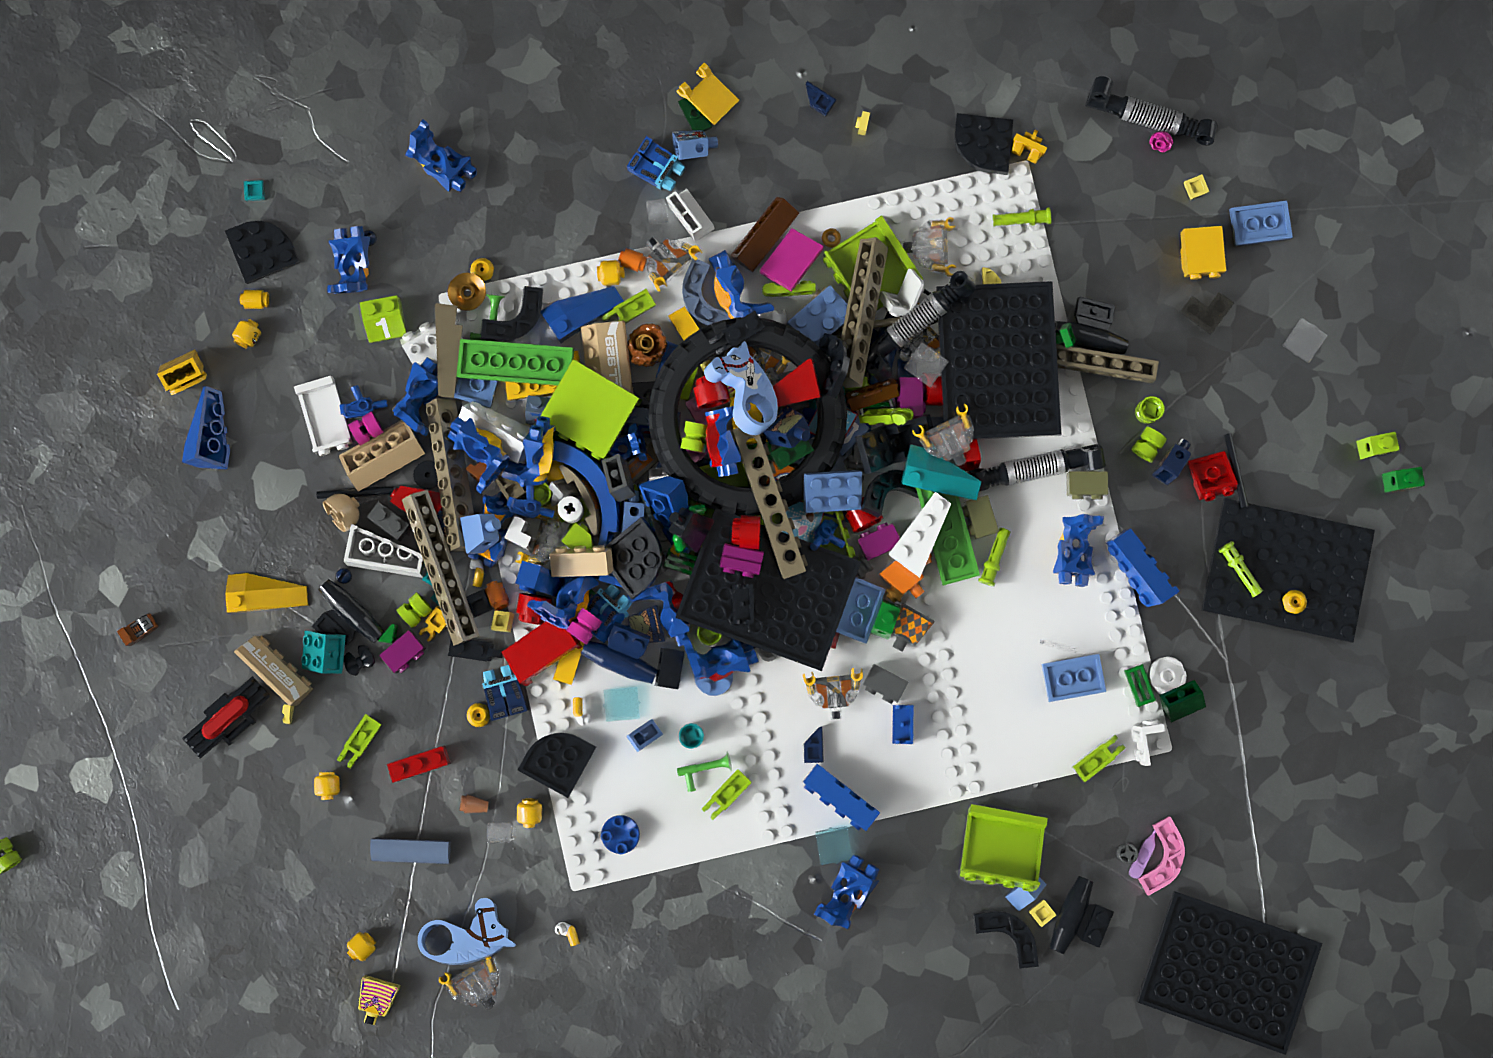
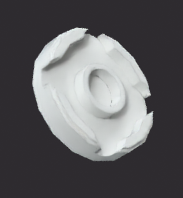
M1173 657L1158 658L1149 668L1148 674L1152 688L1159 694H1163L1185 684L1187 675L1182 667V663Z

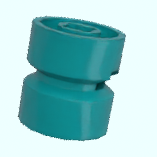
M686 724L679 731V741L686 748H697L704 740V732L697 724Z

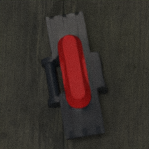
M252 676L231 696H228L226 693L222 694L220 698L204 710L203 713L207 717L182 739L199 759L206 755L222 739L230 746L233 743L232 741L248 726L256 723L251 714L271 696ZM239 716H244L246 719L228 735L224 732Z

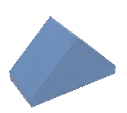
M651 719L626 737L635 750L639 752L663 734L653 719Z
M1039 877L1040 886L1037 890L1028 892L1022 890L1021 887H1014L1005 897L1020 911L1038 897L1046 883Z

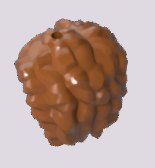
M642 324L633 330L627 342L628 351L632 357L630 362L644 367L654 366L656 363H659L668 345L661 327L655 324ZM647 334L652 337L654 346L649 353L644 354L643 351L636 349L635 340L639 335Z

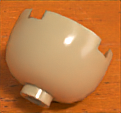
M340 493L330 496L323 502L326 513L328 515L331 514L334 519L332 522L342 532L349 531L351 524L356 525L359 520L360 513L358 507L360 505L354 497L350 498Z

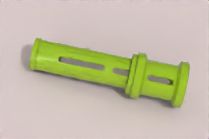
M1047 207L1046 210L1030 209L1028 212L993 214V227L1029 223L1031 226H1035L1036 223L1051 224L1050 207Z
M1000 527L988 561L983 565L985 568L982 576L978 579L980 583L992 587L995 586L994 580L997 571L1001 569L999 563L1011 531Z
M1231 541L1218 551L1223 553L1228 561V566L1235 569L1252 597H1255L1263 590L1243 562V555L1238 553L1234 547L1235 543ZM1243 571L1245 572V574L1247 575V577H1248L1249 580L1251 581L1252 585L1249 583V581L1247 580V578H1246L1245 575L1243 574Z

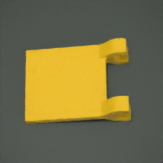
M703 63L696 73L704 79L693 90L684 82L679 86L677 93L688 99L715 125L739 102V99L713 75L709 66Z

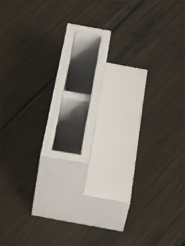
M688 189L680 194H677L675 191L666 197L669 207L695 242L715 229L713 223Z
M514 516L504 538L529 551L532 550L535 539L526 535L530 524Z

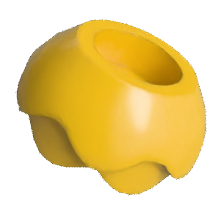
M479 258L471 264L470 272L480 277L484 282L492 278L494 266L488 259Z
M1298 590L1288 591L1282 599L1285 610L1293 614L1301 613L1307 605L1306 596Z
M483 703L471 705L467 711L469 723L474 727L487 725L490 720V711L487 705Z

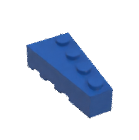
M1131 528L1123 530L1106 542L1109 553L1116 558L1120 570L1127 575L1130 586L1137 591L1139 600L1146 607L1163 604L1180 592L1176 586L1172 587L1167 581L1169 576L1165 572L1159 571L1156 567L1157 561L1155 558L1145 553L1146 547Z
M522 561L515 584L519 585V589L527 593L536 595L537 591L557 597L558 592L564 585L563 577H552L551 570L545 567Z
M817 763L802 781L806 784L804 788L811 794L814 792L821 796L819 798L820 801L827 806L832 804L836 808L834 812L842 818L847 816L852 820L850 824L858 830L862 828L867 831L880 814L878 810Z

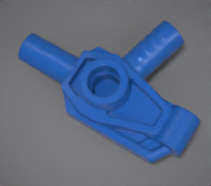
M358 385L351 388L356 401L339 405L340 413L346 419L362 417L371 411L373 412V409L388 407L387 400L372 402L370 397L364 398Z
M533 485L526 486V500L509 497L506 506L509 508L510 513L531 519L538 515L553 518L555 512L554 510L541 507L540 501L534 500Z
M825 519L814 531L815 540L811 543L810 548L815 551L820 545H827L829 542L843 548L846 542L833 535L839 525L832 519L830 521Z

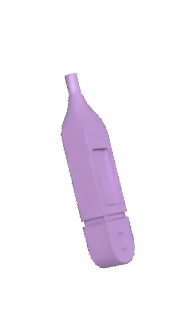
M1155 830L1152 835L1142 842L1138 850V858L1129 869L1131 878L1141 877L1155 848Z

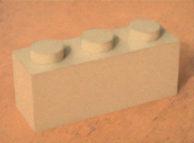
M604 545L593 546V548L586 549V546H576L574 549H567L566 546L555 548L549 554L552 577L609 575L614 571L611 548H605Z

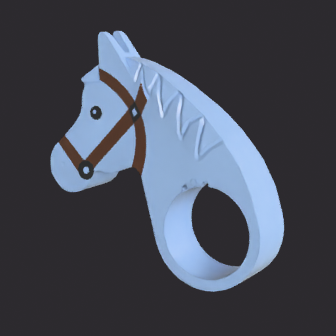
M481 898L476 902L475 911L477 916L473 919L469 930H464L442 920H434L425 924L418 935V947L422 954L434 961L448 965H463L477 962L496 954L503 947H515L516 944L508 939V929L504 928L499 922L497 906L488 898ZM445 926L450 930L452 941H454L451 944V950L442 955H431L426 948V937L433 928Z

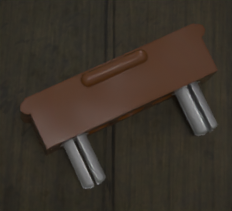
M890 378L887 381L878 382L845 393V399L851 411H856L858 417L860 416L859 409L862 414L864 413L863 408L886 400L889 401L890 407L894 408L897 406L895 397L899 396L898 383L895 378Z

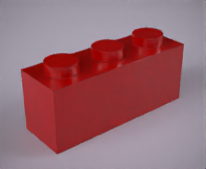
M441 746L389 763L387 767L392 783L449 765L451 762L446 746Z

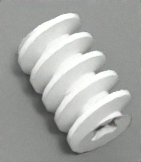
M567 496L560 500L558 513L564 521L575 523L582 518L584 508L577 498ZM571 506H573L575 512L571 511V513L569 514L567 508H571Z

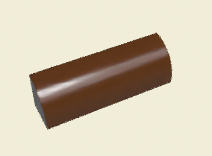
M776 197L730 256L741 266L753 272L795 220L799 212L784 198Z

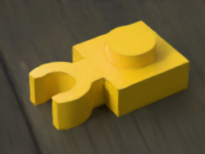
M439 606L435 607L425 620L428 626L422 628L419 634L423 635L426 631L429 632L430 636L427 639L429 642L435 638V631L440 634L446 628V623Z

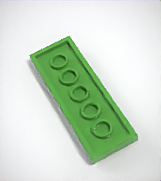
M460 339L456 377L558 386L574 359V348Z
M916 488L921 509H923L935 492ZM936 492L951 503L932 548L942 585L980 576L959 497Z

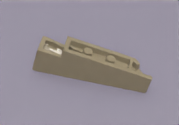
M436 303L438 395L440 397L454 398L463 326L455 325L457 306Z

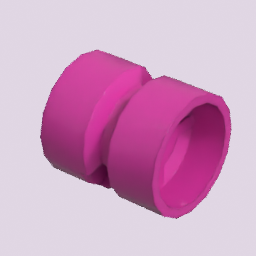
M372 411L362 416L361 421L357 419L348 424L350 431L360 446L369 442L370 437L376 438L384 433ZM363 425L366 427L368 433L364 434L361 426Z
M581 608L576 616L577 621H572L566 631L587 645L593 637L592 631H596L602 624V621L584 608Z

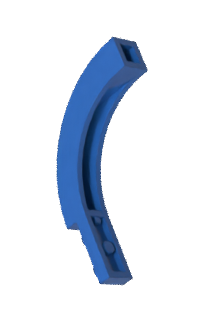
M556 440L553 449V460L567 464L579 471L590 482L597 494L602 513L598 545L606 546L614 540L612 532L620 531L621 506L620 502L618 503L609 493L603 465L586 450L583 451L570 442Z

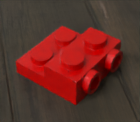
M1225 451L1188 461L1187 465L1193 477V485L1199 500L1205 499L1206 502L1214 500L1217 495L1223 494L1226 497L1234 494L1238 483Z

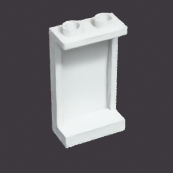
M328 376L294 386L313 445V453L324 456L330 454V450L336 448L338 451L349 448L348 445L353 444L346 418L340 413L339 405L341 400L334 378Z

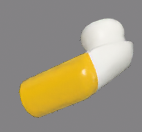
M471 559L470 568L475 569L472 585L482 587L484 578L483 562L480 559Z
M573 698V714L576 720L583 726L584 724H590V715L583 714L582 698Z
M560 922L555 926V932L558 935L562 934L568 937L570 946L580 944L574 926L565 922Z

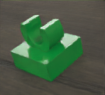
M1070 323L1063 324L1060 332L1056 333V344L1064 342L1065 347L1068 348L1073 346L1076 341Z

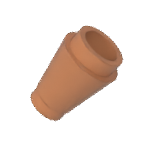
M467 794V796L461 797L459 811H464V813H487L489 801Z

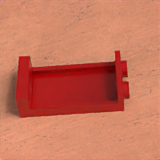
M545 621L502 651V654L519 683L528 686L533 683L531 679L575 648L580 650L582 648L580 640L567 632V629L556 627Z

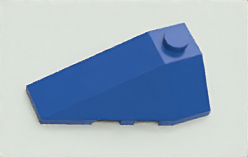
M615 286L555 301L541 310V314L559 342L563 343L580 332L582 326L591 325L603 315L613 310V307L624 302Z
M203 386L184 445L183 463L198 468L228 469L230 446L226 441V433L228 432L227 427H224L223 415L225 411L221 391Z
M666 476L641 483L639 487L647 506H652L655 511L653 516L663 524V532L670 544L673 545V535L669 532V528L672 525L669 517L673 512H679L682 507L688 509V495L683 480ZM685 548L683 552L689 553L690 549Z

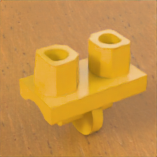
M1035 129L1033 134L1026 131L1024 136L1016 133L1012 141L1011 153L1020 156L1023 149L1030 151L1027 160L1036 164L1040 157H1043L1047 147L1041 145L1043 139L1036 136L1038 130Z

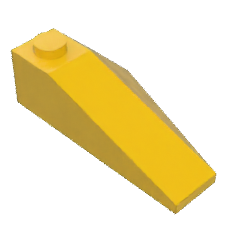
M249 573L228 575L225 592L227 613L309 606L307 586Z

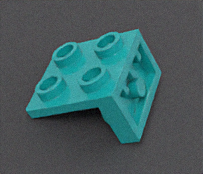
M305 630L303 655L301 657L302 669L322 674H342L346 635L323 634Z

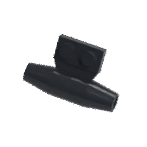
M1079 296L1074 313L1077 323L1055 321L1056 333L1060 332L1063 324H1071L1076 338L1074 346L1112 354H1125L1129 345L1127 339L1107 330L1113 322L1115 306Z
M330 579L319 588V592L331 606L332 610L324 612L312 625L318 633L346 635L345 647L354 639L355 631L373 643H376L385 633L374 616L348 591Z
M1078 876L1067 894L1056 920L1050 949L1064 954L1076 935L1080 940L1100 948L1114 911L1097 904H1089L1093 881Z

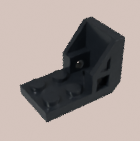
M930 414L913 417L903 425H896L895 423L883 425L856 436L865 474L873 473L894 463L907 461L911 444L927 448L923 441L912 432L914 430L916 434H920L922 429L919 425L925 429L924 435L932 446L931 450L935 453L939 452L938 444H933L926 434V431L934 428Z

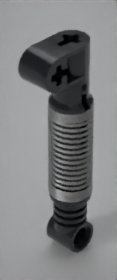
M1099 76L1094 80L1085 106L1117 115L1121 120L1135 122V124L1148 126V128L1151 127V129L1154 128L1158 131L1161 129V131H1166L1174 136L1184 135V133L1187 137L1188 135L1191 138L1194 136L1196 142L1201 145L1207 146L1214 143L1218 127L1215 121L1202 119L1198 122L1197 119L1194 121V118L1189 120V117L1183 112H1175V110L1172 111L1171 109L1168 111V108L1165 110V107L1163 109L1162 106L1159 107L1157 105L1155 107V104L1152 106V103L1149 105V102L1146 103L1144 101L1142 103V100L1139 102V99L1136 101L1135 98L1130 96L1120 97L1111 94L1113 81L1110 78Z
M964 271L954 273L951 276L950 285L946 284V288H941L942 291L932 292L928 295V298L919 302L917 307L911 308V311L909 310V313L900 317L898 322L892 323L890 327L884 330L882 336L870 344L866 370L880 382L887 381L892 375V367L885 357L895 349H900L906 345L909 339L912 340V337L915 338V335H918L917 332L920 333V330L926 329V327L931 325V322L934 323V320H937L936 317L939 318V315L942 316L945 312L947 313L951 302L954 304L955 299L959 300V296L968 297L975 291V282Z
M1094 444L1067 451L1058 449L1053 452L1051 451L1050 454L1047 452V455L1046 453L1040 454V456L1037 454V457L1035 455L1033 457L1030 456V458L1027 456V460L1024 457L1023 459L1020 458V460L1017 459V462L1015 459L1002 462L997 466V469L996 467H992V470L991 468L987 470L985 468H978L967 473L981 481L979 491L989 489L990 485L993 487L995 484L996 486L999 485V483L1006 486L1014 485L1019 482L1022 483V481H1032V479L1045 478L1046 476L1049 477V475L1063 474L1068 472L1069 469L1082 466L1087 470H1098L1106 467L1102 446Z

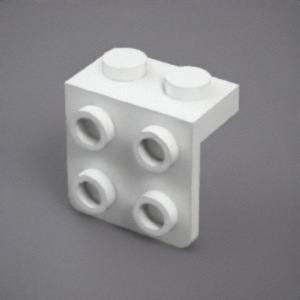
M909 268L898 295L881 291L879 299L892 316L900 317V315H906V313H909V310L911 311V308L917 307L918 299L924 291V281L913 269Z
M426 322L417 331H410L402 336V339H400L401 345L412 364L417 362L421 365L427 357L437 363L436 325L434 322Z
M1158 720L1142 721L1143 725L1134 726V731H1132L1133 742L1137 744L1135 757L1141 765H1151L1146 734L1165 732L1164 724L1158 723Z

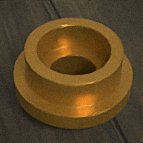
M829 228L823 232L822 242L825 246L833 248L840 243L841 235L836 229ZM828 236H834L835 240L829 241Z
M647 334L639 335L635 340L636 349L643 351L644 354L649 353L654 346L652 337Z
M891 586L885 590L888 593L886 597L893 603L896 601L900 603L902 601L901 598L904 595L895 587Z

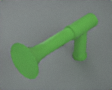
M486 295L491 303L490 320L497 321L498 306L505 296ZM470 333V340L493 341L480 339V334Z
M727 751L723 758L716 761L677 768L678 776L685 775L687 791H696L692 777L693 773L719 767H726L732 771L729 753Z

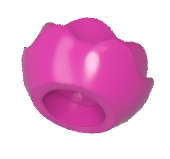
M1158 131L1151 136L1149 143L1153 150L1163 153L1172 148L1173 138L1166 131Z

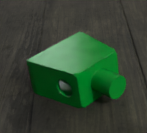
M1422 467L1395 470L1382 474L1385 493L1425 486Z
M882 599L870 633L889 639L894 630L901 605Z

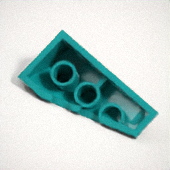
M910 445L901 480L903 485L977 500L981 486L980 480L931 449Z

